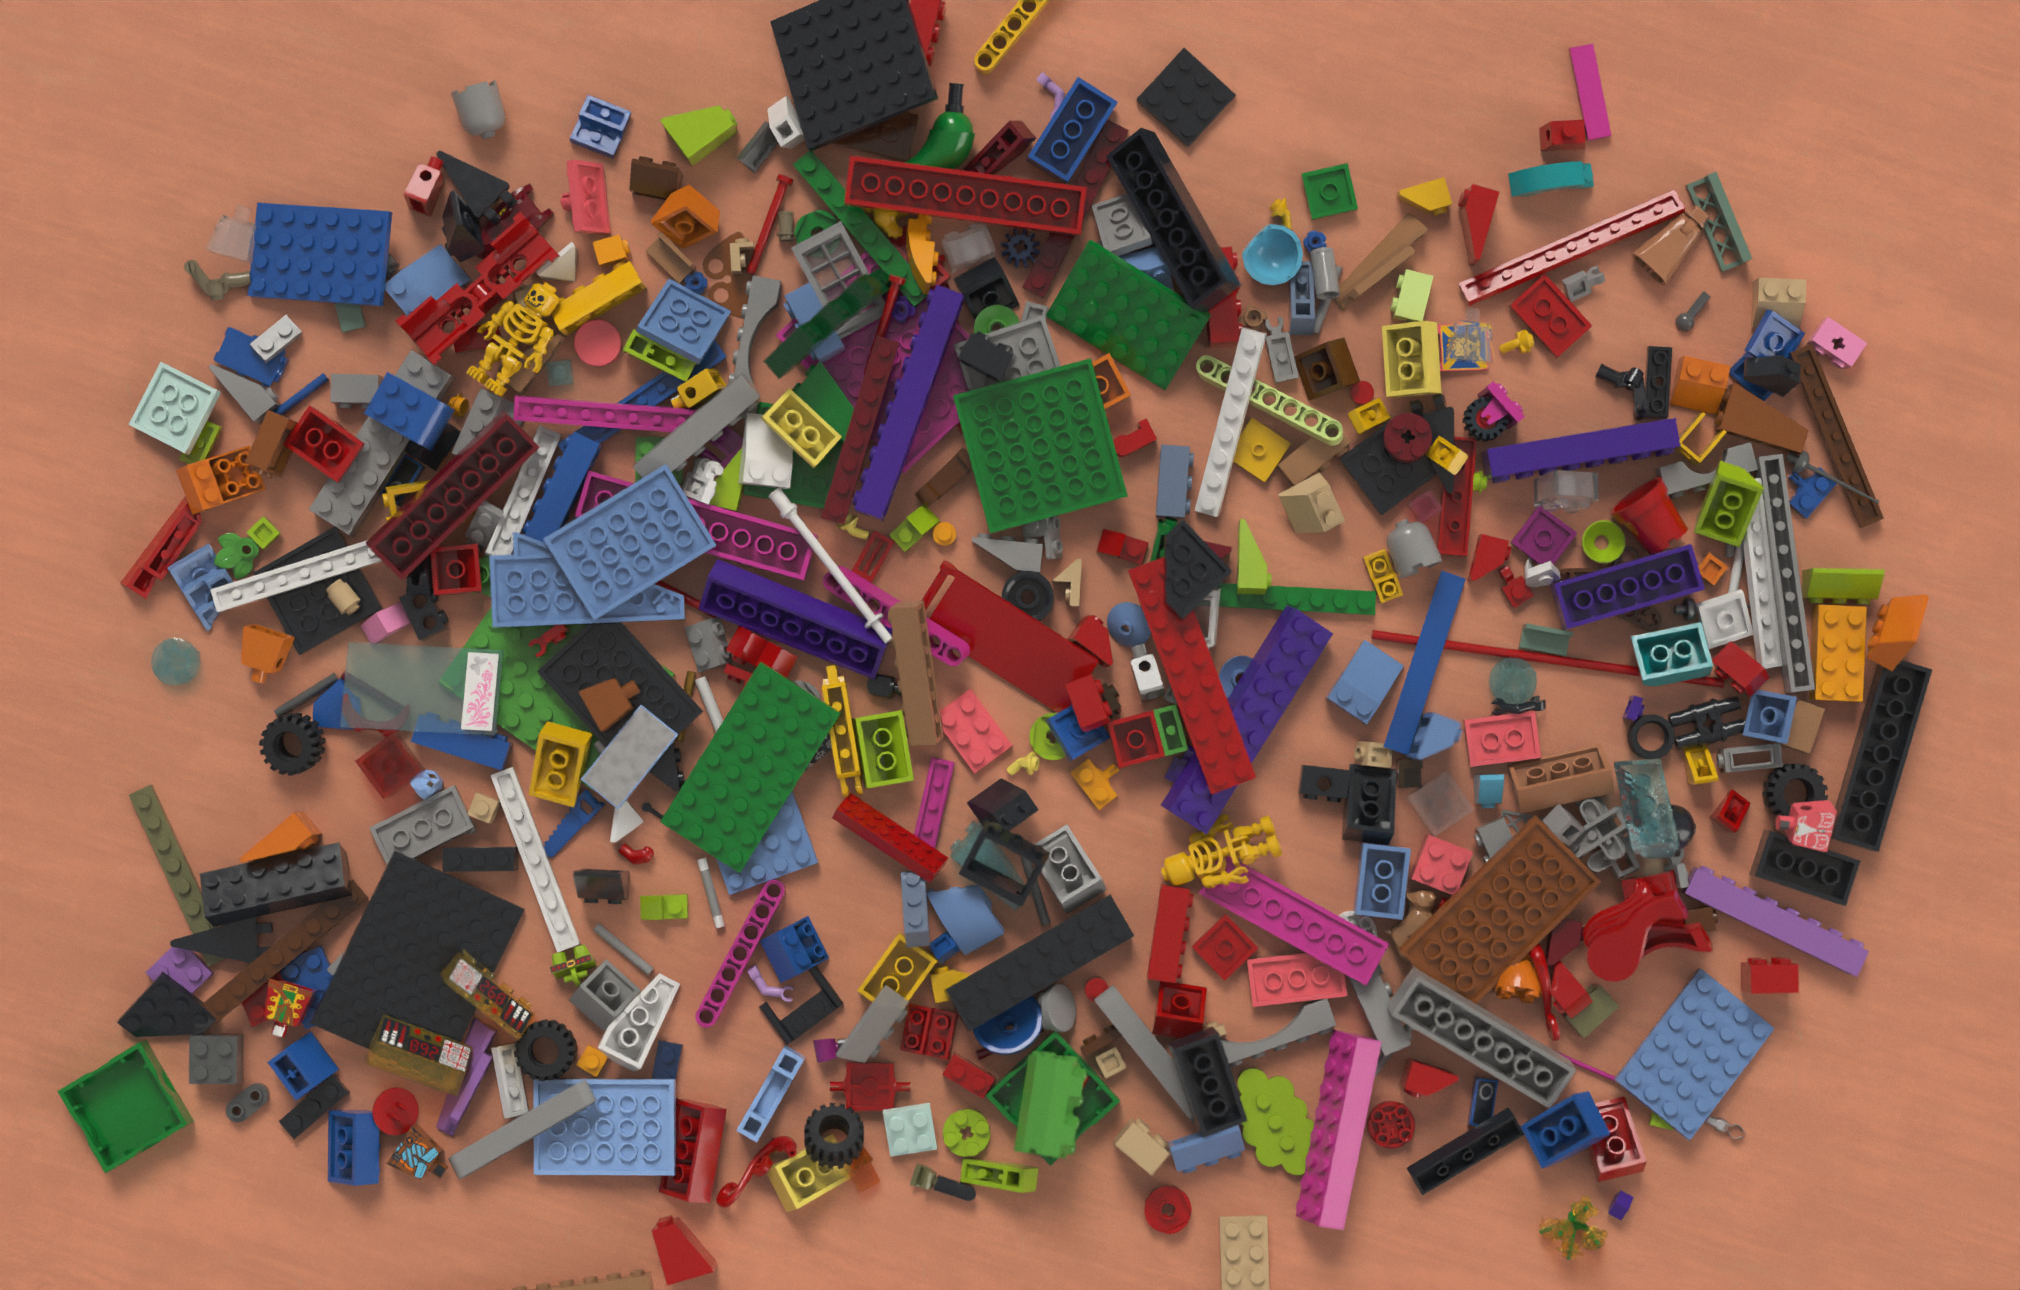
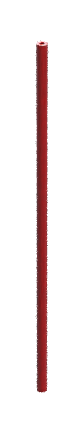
M1372 630L1371 639L1410 645H1417L1420 637ZM1446 640L1443 647L1446 650L1640 676L1639 668L1636 666ZM1708 676L1680 681L1719 688L1724 686V681L1720 678Z

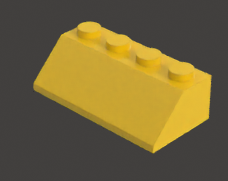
M622 261L613 267L614 271L607 275L605 273L599 274L592 279L593 283L587 287L584 285L577 287L572 291L573 295L566 299L564 297L559 298L560 301L551 315L558 329L565 336L579 329L585 322L598 318L647 289L630 261L627 263Z

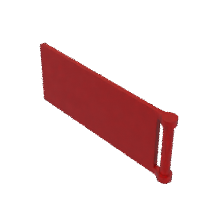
M944 560L939 567V573L921 600L924 601L925 611L947 576L951 575L955 578L929 619L968 643L970 658L1056 713L1070 707L1071 700L1065 684L1091 675L1099 660L958 570L952 563Z

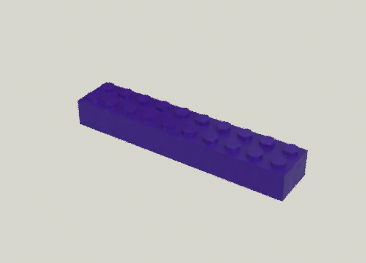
M936 285L935 290L930 289L926 300L927 306H929L926 313H921L918 322L919 334L913 335L910 343L911 356L905 357L901 368L904 373L903 378L896 381L893 390L896 397L894 402L889 401L885 412L886 417H888L886 424L881 423L877 433V437L880 439L878 446H873L869 455L871 461L870 468L864 469L860 480L863 487L861 492L856 491L852 501L857 513L884 522L964 304V294Z
M1288 605L1284 608L1227 699L1251 764L1333 635L1332 632ZM1194 752L1161 803V806L1207 834L1238 785L1211 795L1196 752Z

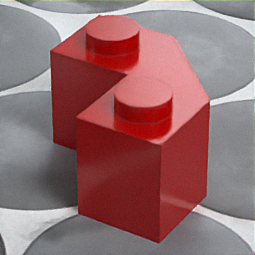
M738 626L726 651L734 655L732 659L742 665L748 662L757 667L760 662H763L786 678L798 656L741 626Z

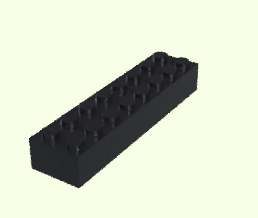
M1140 128L1106 155L1191 309L1205 313L1241 286L1155 132Z
M1903 660L1900 661L1893 671L1877 664L1835 809L1837 814L1830 839L1869 851L1879 852L1933 669Z
M1108 895L946 988L944 991L968 1032L1134 937V934L1111 895Z

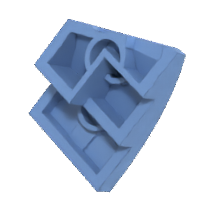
M209 543L167 567L206 631L212 628V623L218 614L222 613L217 612L210 589L233 583L226 569L214 564L216 554Z
M970 885L964 888L950 887L949 890L934 891V889L927 891V896L941 922L964 955L1004 934L1005 928L991 912L992 901L979 885Z

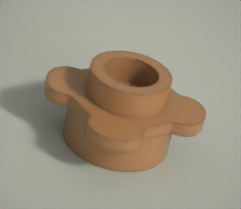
M1249 304L1246 307L1245 315L1240 318V323L1243 326L1251 327L1252 330L1260 331L1263 320L1267 319V312L1261 311L1253 304Z

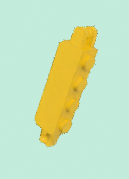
M836 665L826 666L828 679H823L822 685L824 702L841 712L829 732L837 778L840 779L843 797H848L849 794L846 777L852 776L855 777L856 792L858 795L863 794L860 776L862 771L847 682L844 676L838 677Z

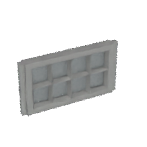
M841 221L791 248L823 307L829 301L837 298L857 278L866 273L869 275ZM881 297L837 330L836 332L840 340L880 319L885 305L883 298Z

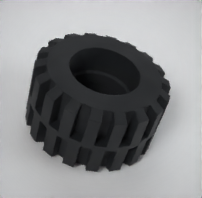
M289 713L273 720V722L266 726L267 729L263 730L261 736L264 738L259 741V745L263 746L260 753L266 756L264 762L266 764L270 763V769L273 771L279 769L278 774L284 775L288 773V776L300 774L315 766V763L319 762L322 758L320 755L325 752V748L322 745L326 743V738L321 737V734L324 733L323 729L316 727L319 723L316 720L311 722V717L308 715L302 717V713ZM286 732H292L300 739L302 743L300 756H294L286 750L283 742Z
M1785 764L1783 767H1777L1774 769V773H1770L1767 776L1769 778L1768 782H1764L1763 787H1766L1765 792H1762L1763 797L1766 798L1764 804L1770 808L1769 812L1772 815L1789 816L1791 807L1786 803L1783 791L1786 784L1792 779H1798L1805 785L1807 796L1804 802L1827 800L1828 795H1825V790H1828V788L1822 782L1824 781L1823 776H1819L1816 769L1809 768L1810 766L1803 764Z
M545 1019L529 1025L522 1034H519L518 1041L515 1042L514 1046L516 1047L514 1057H517V1066H521L522 1072L530 1075L529 1078L533 1080L539 1079V1081L554 1080L567 1072L574 1063V1057L577 1054V1048H575L576 1039H573V1033L571 1030H567L565 1028L566 1025L563 1023L559 1024L556 1020L548 1021ZM547 1036L557 1043L559 1055L553 1063L544 1064L535 1058L533 1044L539 1037Z
M830 1103L829 1107H826L824 1104L820 1106L819 1111L817 1109L813 1110L812 1117L808 1116L804 1127V1146H806L807 1155H811V1160L813 1162L818 1161V1166L821 1167L828 1165V1169H833V1166H838V1169L844 1168L845 1163L849 1166L853 1163V1159H858L864 1143L863 1121H860V1115L858 1113L854 1114V1109L851 1107L846 1109L845 1104L841 1103L839 1106H835V1103ZM838 1129L843 1131L847 1138L839 1143H830L825 1141L821 1135L827 1130Z

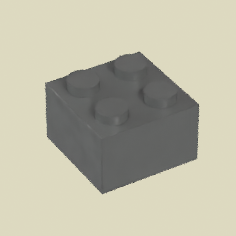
M197 1034L189 1036V1084H238L243 1082V1034Z

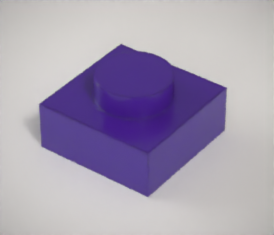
M1635 695L1630 696L1623 715L1624 719L1636 721L1637 717H1641L1644 710L1643 698Z

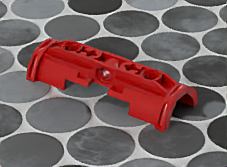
M521 211L512 218L515 222L490 243L495 250L475 266L481 276L469 287L463 290L456 283L438 300L430 296L407 317L402 314L395 320L426 354L434 366L439 360L443 359L441 354L482 319L500 300L506 298L548 260L553 263L556 258L560 257ZM518 260L526 261V267L522 271L515 270V263ZM510 269L516 276L513 278L507 270ZM500 277L506 278L504 284L498 280ZM465 308L470 309V313L468 315H466L463 311ZM456 315L462 321L461 324L454 318ZM447 322L455 323V329L451 333H445L443 330Z

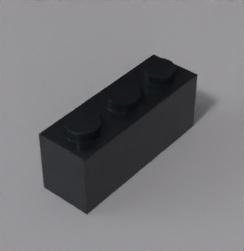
M517 846L443 848V872L518 870Z

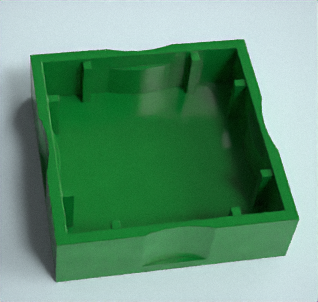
M1052 1031L992 1086L985 1095L1006 1119L1018 1128L1028 1057L1032 1054V1051L1077 1057V1063H1080L1081 1068L1085 1069L1087 1076L1090 1077L1082 1090V1104L1080 1107L1075 1106L1073 1109V1115L1079 1118L1075 1142L1085 1130L1095 1125L1120 1102V1098L1065 1038L1056 1031ZM1040 1155L1050 1166L1058 1159L1056 1157Z
M147 1040L137 1043L110 1059L105 1065L83 1075L57 1091L74 1121L82 1128L89 1147L105 1173L124 1164L194 1122Z

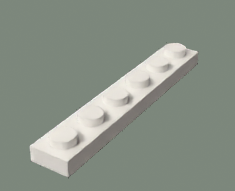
M539 425L533 441L540 448L522 464L503 509L504 513L485 551L486 555H511L513 550V532L520 533L561 434Z

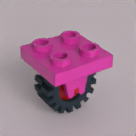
M1491 382L1477 394L1480 398L1473 401L1464 411L1463 415L1465 416L1462 419L1463 423H1465L1464 429L1465 431L1468 430V435L1470 437L1474 436L1477 441H1491L1498 437L1506 428L1509 430L1525 417L1522 413V407L1516 401L1512 402L1508 398L1506 389L1500 383Z

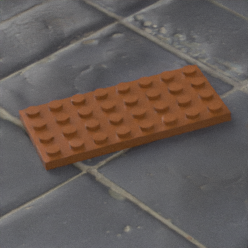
M1534 815L1398 949L1420 971L1477 1004L1498 983L1500 976L1510 966L1519 963L1601 881Z

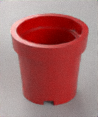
M1662 477L1653 478L1638 486L1618 501L1610 511L1619 524H1624L1650 555L1657 554L1670 546L1669 543L1673 539L1679 540L1688 530V527L1667 494L1668 488Z

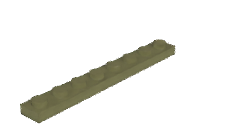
M153 785L130 794L129 797L192 933L195 934L218 927H213L204 917L202 891ZM202 953L207 966L226 959Z

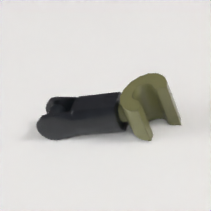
M916 1164L910 1182L911 1186L931 1190L932 1186H934L933 1189L935 1191L966 1201H971L975 1198L976 1192L973 1186L939 1174L936 1177V1171L930 1167Z

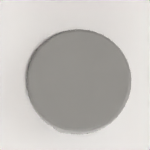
M1051 985L1038 995V1002L1043 1015L1042 1025L1046 1030L1065 1032L1070 1030L1075 1022V1000L1071 991L1065 985Z

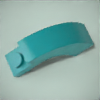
M1582 161L1548 164L1508 173L1511 197H1528L1560 189H1588L1594 187L1591 163H1582Z

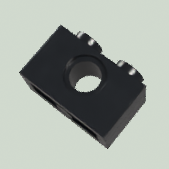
M1301 765L1298 793H1303V798L1317 800L1318 795L1327 796V801L1341 803V798L1347 799L1350 770ZM1322 777H1326L1330 781V786L1325 791L1320 790L1317 785L1318 780Z

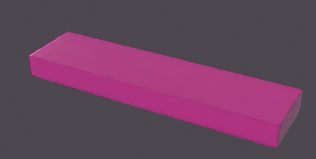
M1588 44L1572 47L1569 49L1587 141L1610 137L1611 130L1594 45Z
M931 757L914 835L935 848L955 762Z

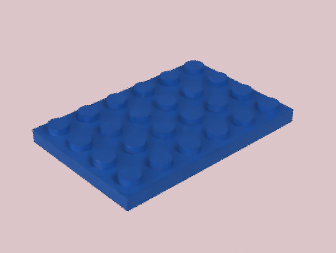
M257 203L250 267L251 285L248 287V296L254 298L383 307L392 212Z

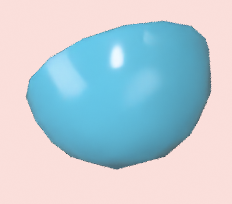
M1269 224L1262 228L1247 244L1242 254L1244 267L1250 276L1258 282L1267 285L1286 283L1294 277L1301 267L1303 257L1301 241L1297 235L1287 227Z

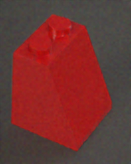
M672 1215L658 1219L659 1221L656 1222L651 1231L667 1286L714 1272L717 1267L716 1260L680 1217L673 1219Z

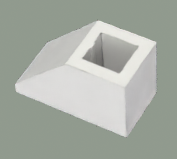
M785 96L768 108L769 127L781 147L793 149L805 140L797 112L788 96Z

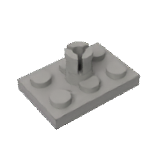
M1127 194L1091 205L1105 249L1120 256L1153 244L1149 232Z

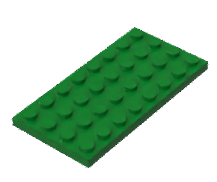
M760 662L660 822L738 873H741L841 712L768 665Z

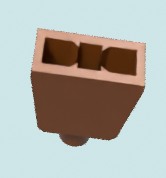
M614 678L579 691V694L600 731L606 732L634 709L630 698L641 691L634 680L622 686L619 680Z

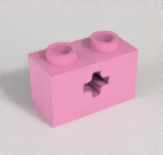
M1829 317L1821 321L1807 342L1813 345L1816 354L1820 356L1826 355L1831 359V364L1839 369L1852 367L1867 345L1865 341ZM1837 340L1839 348L1835 350L1833 342Z

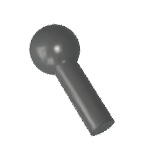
M1703 291L1687 313H1681L1677 316L1675 321L1676 327L1684 332L1691 330L1695 323V316L1711 296Z

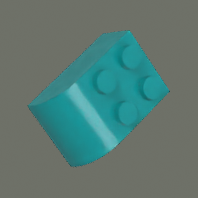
M1701 622L1631 636L1642 683L1646 686L1666 685L1710 676L1713 663Z

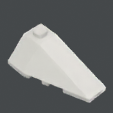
M659 973L607 1027L598 1049L613 1062L633 1072L641 1069L680 983Z

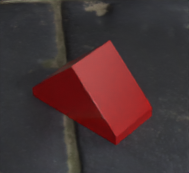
M1731 789L1709 818L1727 832L1736 833L1751 803Z

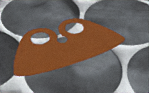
M736 232L721 241L707 254L703 261V269L705 274L712 279H721L725 275L731 276L730 283L717 282L713 284L709 290L708 298L730 310V315L741 318L743 304H747L749 295L745 294L747 282L752 281L753 275L747 273L751 259L749 250L741 251V254L745 253L746 268H742V274L733 275L731 272L730 243H735V239L744 238L741 232ZM712 259L722 261L723 269L720 273H712L709 270L708 264ZM718 288H724L728 291V299L723 303H719L714 299V292Z

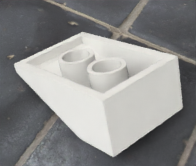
M746 413L738 483L781 489L790 488L793 448L761 420L764 415Z

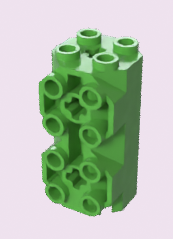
M1032 1051V1054L1029 1055L1014 1151L1063 1159L1068 1154L1072 1155L1076 1147L1074 1140L1076 1130L1079 1127V1118L1073 1115V1109L1075 1106L1080 1107L1082 1104L1083 1082L1087 1075L1086 1070L1081 1068L1080 1063H1077V1057Z

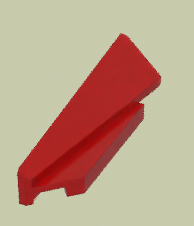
M186 496L121 581L123 586L144 599L148 597L156 578L161 581L169 571L167 567L174 564L202 523L200 513L192 515Z

